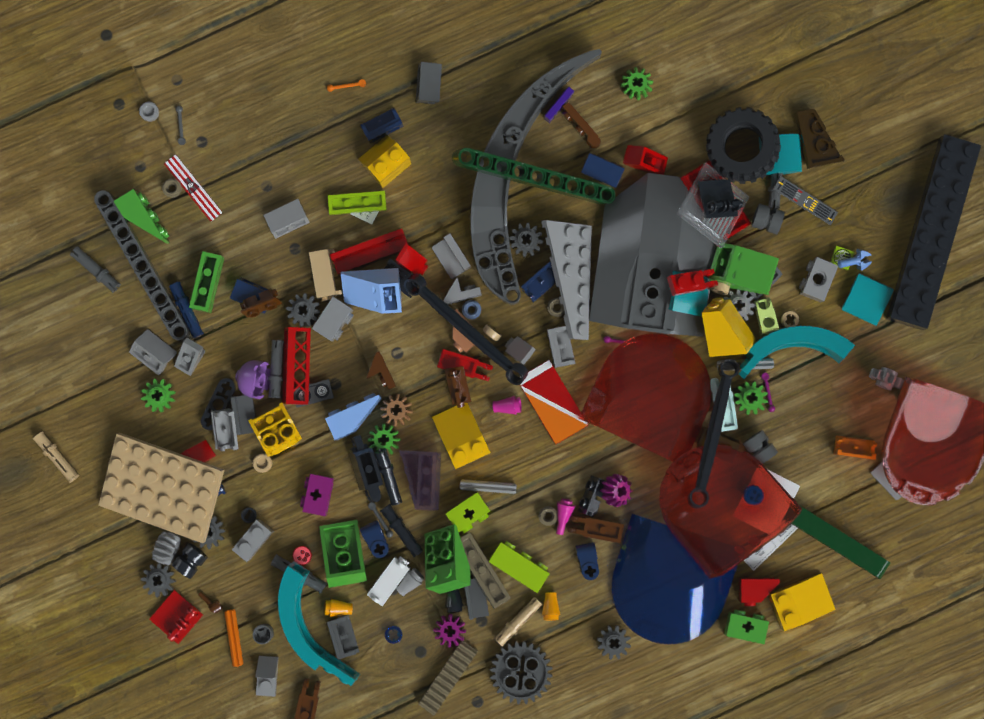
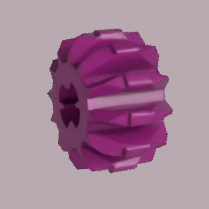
M620 474L606 476L607 482H602L604 487L600 489L604 493L601 498L606 500L605 503L614 507L626 505L627 499H632L629 495L633 491L630 489L632 483L628 481L626 476H620Z
M449 614V620L444 615L441 616L444 623L437 620L436 624L441 628H434L433 630L434 632H440V634L435 636V639L442 637L443 639L440 644L443 645L445 641H448V647H451V641L456 646L459 645L456 638L463 641L464 637L459 633H466V629H460V627L465 625V622L463 621L458 624L457 622L460 617L457 616L455 620H452V614ZM448 626H452V629H454L456 632H452V635H448V632L444 629H448Z

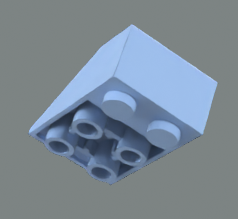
M398 268L341 272L344 303L382 314L402 312Z
M372 393L364 397L365 401L361 403L354 401L346 405L347 409L343 411L336 409L328 413L329 417L325 418L334 440H339L355 433L381 401L382 397Z

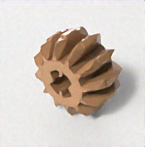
M396 394L395 401L392 395H389L391 402L383 400L387 408L381 407L380 410L387 411V413L381 415V417L386 418L389 416L386 421L387 424H390L392 419H394L393 426L395 427L398 424V420L401 425H405L402 418L408 421L411 419L406 413L411 414L413 410H407L406 408L410 407L412 403L404 404L407 400L405 396L399 401L400 394ZM396 405H400L399 408H402V412H399L398 416H395L394 412H392V408H395Z

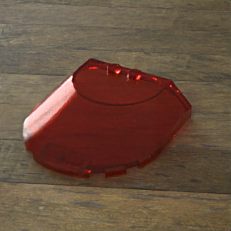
M644 334L633 337L616 347L606 358L578 419L657 454L680 467H684L710 407L711 385L708 371L699 355L690 346L677 338L664 334Z
M906 377L883 440V470L890 486L904 499L919 505H937L936 502L949 501L960 494L959 491L966 484L970 485L983 465L984 402L913 377Z
M727 445L717 446L706 487L709 501L705 506L696 509L691 507L687 501L689 492L695 489L703 446L685 452L669 466L661 482L659 493L660 509L667 527L709 579L726 574L783 533L802 511L801 506L759 460L745 451L742 453ZM752 487H757L763 492L762 501L755 505L750 504L746 499V493ZM694 492L692 494V500L695 504H703L705 499L701 492Z

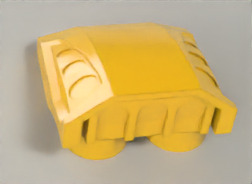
M283 403L253 420H248L268 457L279 454L302 439Z

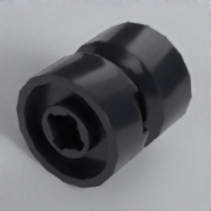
M188 542L182 550V555H178L175 558L172 566L185 577L192 579L198 571L197 566H202L208 556L198 547Z

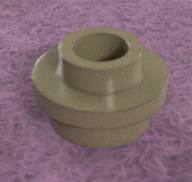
M168 179L164 182L162 190L167 197L175 198L180 195L182 186L178 180ZM171 185H175L176 187L175 191L170 192L169 187Z
M553 298L549 301L547 309L552 316L560 317L565 313L564 306L560 304L559 298ZM555 304L560 305L561 309L559 311L553 309Z
M547 506L540 510L539 520L542 524L550 526L557 521V511L553 507ZM550 512L552 514V517L549 520L545 519L544 517L545 513Z

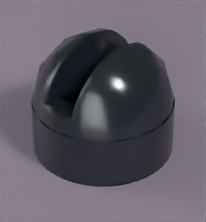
M246 507L241 512V518L246 523L254 522L257 517L256 511L251 507ZM251 510L248 519H246L245 516L247 512Z

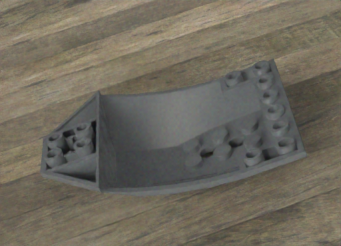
M647 173L616 196L611 203L605 205L589 321L656 333L703 336L704 324L702 316L668 309L672 293L669 289L667 277L672 275L673 270L687 273L711 269L717 234L714 235L715 231L710 232L712 226L709 231L707 230L710 223H708L706 228L704 227L707 219L703 226L701 225L705 215L680 179L681 177ZM653 268H658L661 271V275L657 279H653L649 275L650 270ZM654 287L658 290V295L655 298L647 296L649 288ZM708 288V300H709L710 288Z

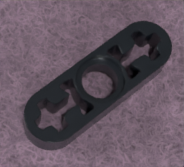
M224 378L218 383L201 418V425L204 429L213 430L212 425L208 427V423L205 420L206 418H211L210 409L212 411L216 410L213 406L216 399H221L224 402L222 409H227L231 397H233L236 390V384L233 380ZM230 382L229 386L232 389L231 391L227 390L225 393L228 396L227 400L222 396H217L218 392L222 394L224 391L222 385Z

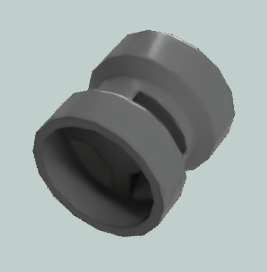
M266 623L258 625L253 631V639L258 644H266L274 636L273 628Z

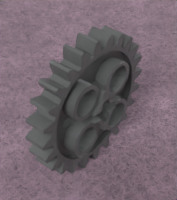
M515 641V647L508 643V650L502 647L501 651L503 654L496 653L498 661L492 660L496 667L490 668V671L495 672L490 678L496 679L492 685L493 687L499 686L497 693L503 691V699L510 696V703L515 698L517 699V704H520L521 699H524L525 704H527L528 698L535 702V695L541 698L540 691L547 692L545 684L551 685L547 678L553 677L551 673H548L552 666L546 665L550 662V658L544 659L546 652L539 653L540 646L533 649V643L531 642L528 647L525 641H523L522 646H519L518 642ZM524 655V672H527V674H523L522 689L519 690V674L516 671L520 670L521 656ZM510 657H516L518 664L511 667L508 665L507 660ZM529 659L537 661L538 664L535 668L527 667L526 663ZM509 676L516 679L515 685L508 686L505 683L506 678ZM528 678H532L536 683L534 687L528 688L524 684Z

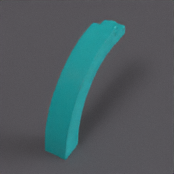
M795 326L780 329L763 337L752 346L749 352L745 354L747 358L739 366L742 369L739 375L744 379L763 358L780 349L789 347L811 348L830 356L840 363L855 345L843 336L819 327Z

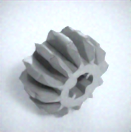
M162 532L152 552L153 560L163 565H170L174 561L175 556H177L181 541L180 537L171 532Z

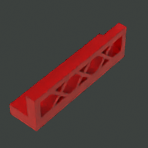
M401 228L332 253L330 257L339 275L343 271H350L401 252L404 245L408 244Z
M284 328L283 404L308 405L311 328ZM296 332H306L305 341L301 345L295 339ZM299 349L305 354V359L300 364L295 359V353ZM299 368L304 373V379L300 383L294 378V373ZM298 388L304 392L303 401L294 400V391Z

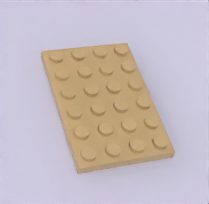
M117 433L98 506L204 543L208 535L224 469L123 433Z

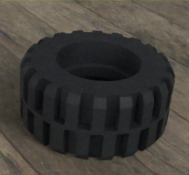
M737 107L736 111L731 112L728 110L725 111L724 116L721 117L719 115L716 118V123L710 126V133L706 137V151L712 167L721 177H726L733 183L735 181H739L740 184H745V181L753 183L756 182L757 178L761 177L763 179L767 176L766 173L768 171L771 172L774 169V164L778 162L781 150L780 137L776 125L772 123V119L769 116H765L762 111H753L751 107H747L746 110ZM742 129L756 132L761 139L762 146L760 153L754 159L746 162H737L727 155L725 143L732 133Z

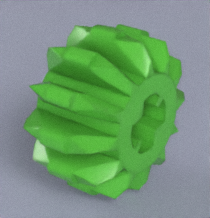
M634 67V73L627 70L628 76H622V80L625 82L621 83V87L626 88L623 94L625 95L630 92L629 99L636 95V99L640 100V94L646 98L648 96L647 92L652 91L649 85L653 84V80H647L651 74L647 73L644 75V68L641 69L640 73H638L637 67ZM634 80L636 82H641L640 87L637 85L635 87L633 86Z
M385 423L382 424V430L376 425L377 433L369 432L375 436L374 439L368 438V442L375 443L370 448L374 449L377 446L376 451L386 448L390 454H393L394 452L391 447L399 448L398 445L394 444V441H401L400 438H394L399 432L394 431L391 433L392 425L389 426L387 431ZM383 434L387 435L386 438L389 437V442H386V445H381L382 442H379V438H382Z

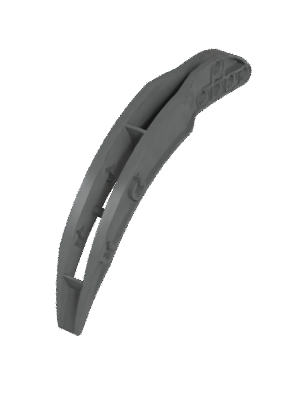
M597 49L576 56L553 68L535 81L502 118L484 152L516 161L525 137L543 108L570 79L601 57L602 51ZM511 136H515L517 140L514 141L513 138H511ZM481 159L480 166L483 167L484 160ZM498 162V163H497V170L500 172L501 169H502V166H501V164ZM477 172L471 204V238L476 267L483 283L492 294L509 305H515L519 302L521 293L511 255L507 228V204L511 180ZM497 235H501L504 238V242L500 245L495 244L493 241ZM506 254L509 260L506 263H500L498 256ZM482 258H487L490 261V265L483 268L479 265V261ZM509 272L513 275V279L510 282H505L502 279V275ZM515 291L518 297L516 300L510 301L506 297L507 293Z

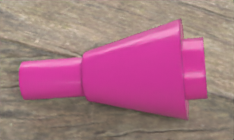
M562 498L561 501H557L558 526L556 534H564L565 525L576 506L572 504V500Z

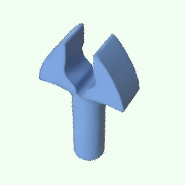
M856 249L857 254L855 257L840 260L837 264L839 268L857 265V269L862 271L872 261L861 260L865 256H871L872 254L862 249Z

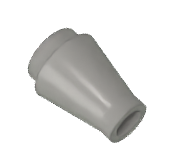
M413 568L407 572L401 583L396 587V590L402 596H405L408 592L422 584L424 576L416 568Z

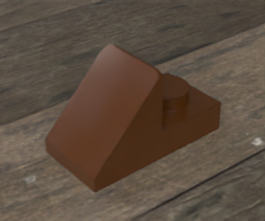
M376 352L367 379L381 373L382 376L379 378L383 387H388L391 390L397 386L381 353Z

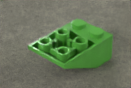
M132 189L114 200L123 218L166 244L170 243L167 239L169 237L167 230L161 224H158L160 219L156 212L147 206L150 202L144 194Z
M719 242L711 266L715 274L708 276V279L730 286L731 289L768 295L779 259L737 245Z
M455 524L425 533L426 589L439 594L470 586V565Z

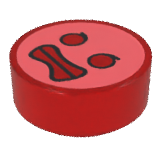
M299 546L293 551V560L300 565H306L312 559V551L306 546Z

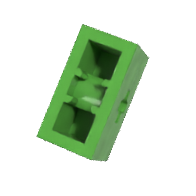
M736 609L734 613H728L724 635L765 644L769 621L764 619L765 616L753 614V617L745 615V611ZM748 621V623L752 626L751 628H747L746 631L745 628H743L742 626L743 624H747Z

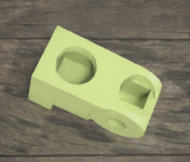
M766 298L754 301L760 337L778 331L779 326L771 299Z

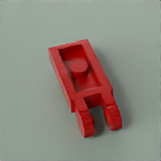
M714 269L668 276L667 280L672 296L703 291L717 286V280L705 283L703 278L715 274Z
M442 349L437 368L444 370L464 366L467 377L473 379L475 377L488 382L490 377L475 373L477 366L486 370L493 369L492 365L479 362L478 359Z

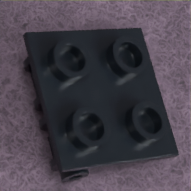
M729 179L697 182L706 219L738 216L737 211L743 207V203L739 199H734Z

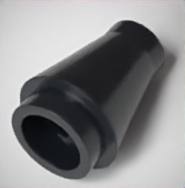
M459 589L447 592L445 602L447 613L462 612L464 605Z

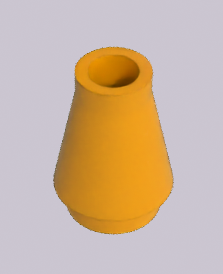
M545 593L542 610L543 620H559L561 614L557 593Z
M332 598L325 600L324 615L329 616V618L352 615V603Z

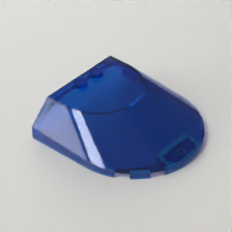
M631 514L612 574L611 591L616 610L624 623L633 632L649 641L660 644H679L693 640L705 633L719 618L743 549Z

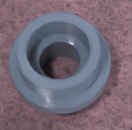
M469 300L464 303L462 313L467 319H476L481 313V306L478 302ZM471 306L475 308V312L472 314L468 312V308Z

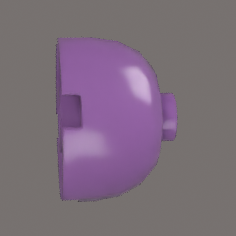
M251 360L242 365L240 370L237 371L235 379L242 394L259 400L264 397L262 393L264 390H268L270 382L268 380L270 369L266 366L269 365L267 362Z

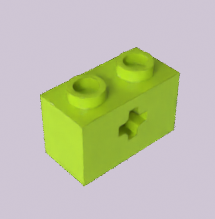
M476 492L448 511L446 515L451 523L457 526L458 532L466 533L473 528L472 523L477 520L481 523L489 517L487 513L490 512V509L480 494ZM466 509L469 511L474 510L472 519L464 517Z

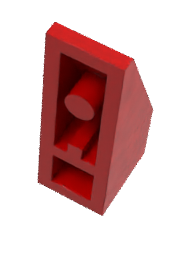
M408 244L404 245L396 258L397 264L411 274L418 273L423 276L429 267L426 265L428 260Z

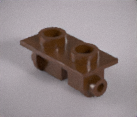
M270 288L259 293L261 299L259 301L256 295L244 299L240 303L241 313L247 318H253L263 311L277 308L278 305L282 304V301L276 297L278 296L277 290Z
M464 366L445 369L452 404L457 405V408H462L465 406L464 403L472 402Z

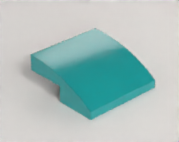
M779 135L781 145L778 162H775L774 169L771 172L768 171L766 175L802 172L800 135ZM759 137V149L761 151L762 143Z
M673 270L672 275L681 274L684 272ZM703 277L705 283L708 282V278ZM708 288L693 293L671 295L668 309L702 316L703 310L707 307Z
M858 273L850 293L842 306V310L877 326L894 289Z

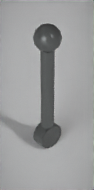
M177 106L175 110L178 113L180 136L178 143L185 145L186 140L183 138L181 114L183 107Z
M374 502L369 503V509L373 510L386 531V536L391 538L393 532L388 529L376 509V504Z

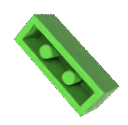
M202 251L189 308L212 313L224 262L223 256Z

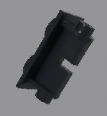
M591 475L586 483L585 493L579 501V512L592 517L594 514H597L601 501L595 498L596 496L602 497L604 494L600 489L604 487L602 482L605 480Z

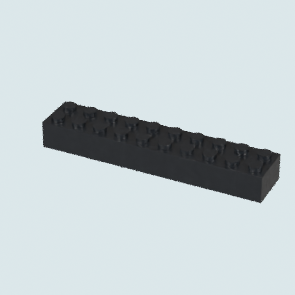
M945 134L939 138L889 307L887 320L920 330L928 329L981 145Z

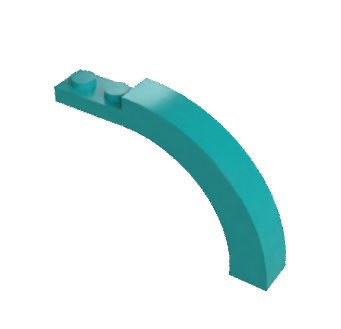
M293 561L287 566L283 574L278 594L279 617L284 634L293 650L308 666L314 670L322 666L327 673L334 674L342 683L352 686L360 676V673L323 649L306 627L301 610V594L304 582L310 571Z

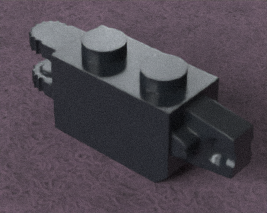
M360 435L352 437L353 448L350 449L351 453L348 455L359 490H364L367 501L378 502L381 499L379 486L383 485L374 451L372 448H368L367 444H363Z

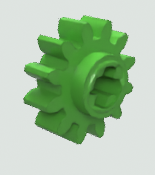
M154 379L153 385L146 383L148 390L142 389L146 396L142 397L141 400L148 401L145 407L152 406V412H155L157 408H159L160 412H164V406L170 409L171 405L169 402L176 401L174 398H171V395H174L176 391H170L172 384L165 386L166 380L164 379L160 381V384L157 379ZM157 391L163 394V396L160 397V400L155 398V395H157L158 393Z
M754 381L751 386H749L748 382H744L745 388L737 387L740 393L734 394L735 397H738L734 404L741 405L738 411L746 409L745 414L749 415L750 410H752L753 414L756 415L758 413L757 408L764 410L761 404L768 403L766 399H763V396H766L768 393L761 392L763 385L756 388V382ZM752 393L755 401L749 403L746 397Z

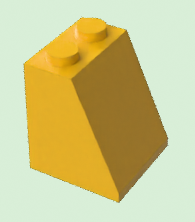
M388 135L358 159L382 188L411 165V160L407 153Z
M712 299L703 310L702 318L709 357L747 354L756 342V338L730 299Z

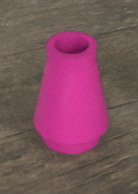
M512 396L499 401H493L494 413L514 415L521 413L520 397Z

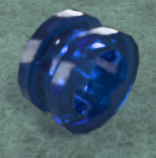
M391 626L385 632V638L389 643L395 644L402 639V630L397 626ZM395 629L398 631L397 636L399 638L397 640L389 638L390 630L394 631Z

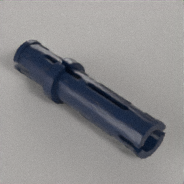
M176 282L170 285L169 288L176 301L175 305L179 307L192 338L203 335L204 332L193 310L189 308L190 299L186 297L181 283Z

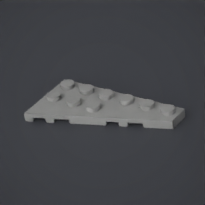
M544 220L542 221V226L546 228L547 238L545 239L547 245L550 246L552 254L550 260L556 286L559 287L561 293L559 299L560 304L564 306V321L568 338L589 340L592 226Z

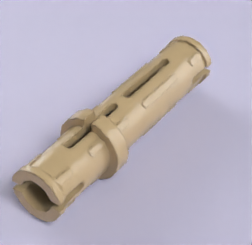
M43 431L33 438L44 451V456L49 457L69 483L80 476L56 449V444H52Z
M533 597L509 623L505 624L506 626L494 639L503 647L514 634H518V630L543 605Z

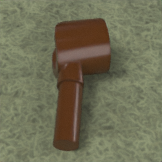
M202 592L198 594L207 603L211 612L218 613L223 609L218 600L212 603Z

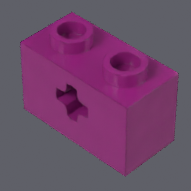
M310 474V477H306L304 488L307 489L306 496H302L300 507H303L302 512L327 516L335 478L317 474ZM319 489L318 492L321 494V497H318L317 500H315V496L312 495V492H316V490Z

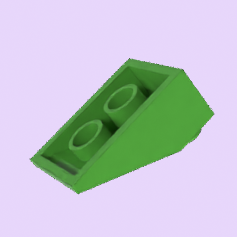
M353 520L319 526L326 579L329 588L366 582L367 578L358 521Z

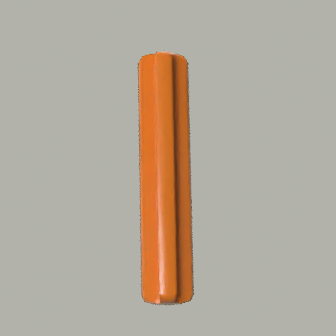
M235 609L225 611L232 666L238 667L243 665L236 611Z

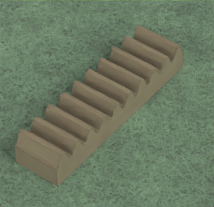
M471 533L463 536L461 541L470 565V572L492 608L495 609L510 600L511 597Z
M461 640L418 705L432 715H435L478 650Z

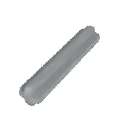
M772 358L762 359L753 369L774 368V360ZM745 359L735 361H737V363L740 366L745 361ZM724 360L717 361V370L720 363H722ZM724 363L722 367L723 371L735 370L734 366L730 363Z
M463 479L460 481L461 490L515 494L517 488L515 483Z

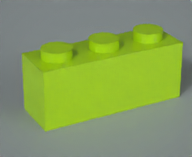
M500 542L488 562L538 593L550 574L547 571L548 567L541 562L535 564L531 561L532 557L524 551L521 554L514 550L516 546L510 542Z

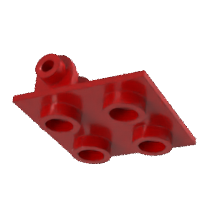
M174 590L149 620L167 634V638L170 641L174 640L179 644L203 614Z

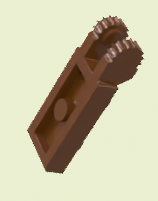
M567 102L562 107V115L568 122L572 121L576 125L575 130L580 136L585 135L588 146L597 149L600 146L601 139L598 138V135L574 107Z
M570 516L572 522H582L585 524L583 530L571 527L568 528V532L581 534L584 537L621 543L624 524L588 517Z
M304 679L302 692L299 694L295 719H315L321 681H316L314 694L308 695L306 693L309 687V679Z

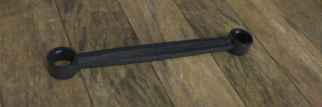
M413 273L404 282L405 290L413 296L420 295L462 335L506 371V378L511 384H522L528 376L527 368L521 363L513 364L472 325L426 287L427 283L422 275ZM412 281L416 282L419 288L415 287ZM513 371L518 372L521 377L516 376Z
M725 359L718 367L721 380L708 424L695 489L690 491L687 496L689 505L696 509L702 508L709 501L706 487L721 434L731 381L739 373V364L734 359ZM724 363H730L734 366L735 373L733 375L724 373L722 368ZM694 492H701L704 495L705 500L703 504L697 505L693 502L692 494Z

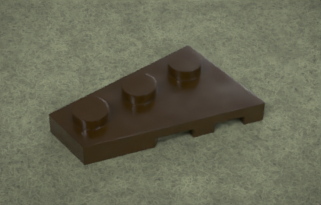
M815 109L795 113L807 169L845 161L836 149L835 142L831 140L826 132V127Z

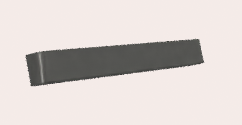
M104 190L97 192L94 200L168 332L173 339L178 341H184L186 338H189L190 330L128 220L123 218L114 203L115 197ZM103 196H108V197H109L108 203L105 204V205H102V204H101V199H102V197H103ZM113 212L118 213L116 221H111L110 219ZM126 228L128 234L126 237L121 238L120 231ZM132 245L137 246L135 254L129 253V248ZM145 261L147 267L145 270L140 271L138 265L140 262ZM150 278L156 279V284L154 287L148 286V280ZM160 294H164L166 297L165 302L162 304L157 302V297ZM172 310L175 313V317L173 320L168 321L166 315ZM179 327H183L185 331L182 337L176 336V330Z

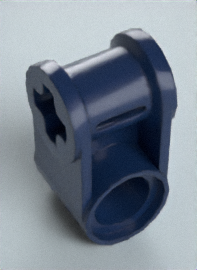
M378 520L360 528L361 534L368 544L372 555L376 558L385 557L389 553V546ZM378 544H379L380 546H384V547H385V549L382 550V551H383V554H382V555H381L380 552H379V553H376V552H375V550L377 549V545H378Z
M595 543L576 545L583 577L587 580L596 579L599 575ZM588 566L596 569L592 577H589V574H585Z

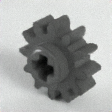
M529 223L526 224V228L519 224V231L512 230L515 237L511 236L509 240L515 243L511 244L510 247H517L516 255L522 251L525 258L527 252L534 256V249L540 251L537 244H543V240L538 239L542 232H535L537 226L530 229ZM526 236H529L531 243L524 245L522 237L526 238Z
M306 293L303 294V298L296 295V301L289 300L292 307H286L288 311L292 312L287 317H294L293 324L295 325L299 321L302 328L305 322L311 326L312 319L314 321L318 320L315 314L321 313L319 310H316V307L320 304H313L315 297L312 296L308 300ZM301 306H307L306 310L308 313L306 315L304 313L300 315L301 311L299 309Z
M217 516L212 518L209 527L212 529L211 532L213 534L207 536L206 542L200 543V548L207 544V548L211 549L212 543L218 547L219 542L217 540L225 539L221 536V533L226 532V530L220 528L223 522L216 523Z
M158 563L156 568L152 564L150 565L151 571H143L147 577L141 578L142 581H146L142 588L150 589L148 595L155 592V596L158 598L161 592L166 596L168 595L167 589H174L170 584L177 580L171 578L175 571L168 572L169 565L162 568V564ZM161 576L162 583L157 584L155 577Z
M618 625L615 626V630L608 626V632L601 630L604 636L597 637V640L602 642L597 647L598 649L604 648L602 655L605 656L609 653L610 660H612L613 655L620 659L621 652L627 655L625 647L630 648L631 645L626 643V641L631 638L630 636L624 637L626 630L623 629L619 632ZM610 639H619L617 646H609L611 644Z

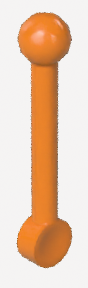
M361 79L356 83L335 86L329 84L327 90L332 92L334 89L347 87H365L366 81Z

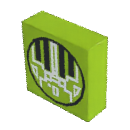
M835 246L830 262L838 265V261L852 258L854 251ZM850 266L843 267L842 269L849 270Z

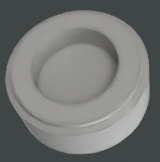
M145 102L140 106L139 114L145 121L152 122L158 118L159 108L152 102Z

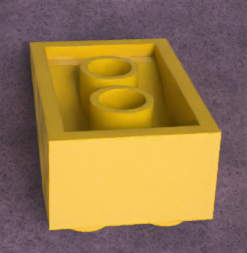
M464 403L465 406L462 408L454 406L432 417L455 469L490 454V450L468 403Z
M822 573L774 590L768 595L780 628L783 631L801 626L836 610Z

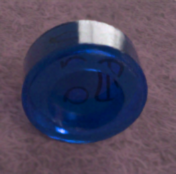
M749 486L744 491V499L750 505H759L764 499V492L758 486Z

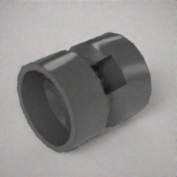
M759 203L755 210L751 227L760 230L766 228L767 232L777 235L781 228L785 211L775 208L770 210L769 206Z
M763 430L742 443L747 452L753 454L752 459L757 466L765 463L778 453L772 443H768L769 438Z

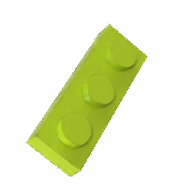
M385 191L328 195L329 215L387 211Z

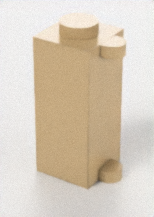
M334 249L309 252L316 297L322 299V302L330 301L332 297L342 294L341 290L336 291L330 257V254L335 253Z

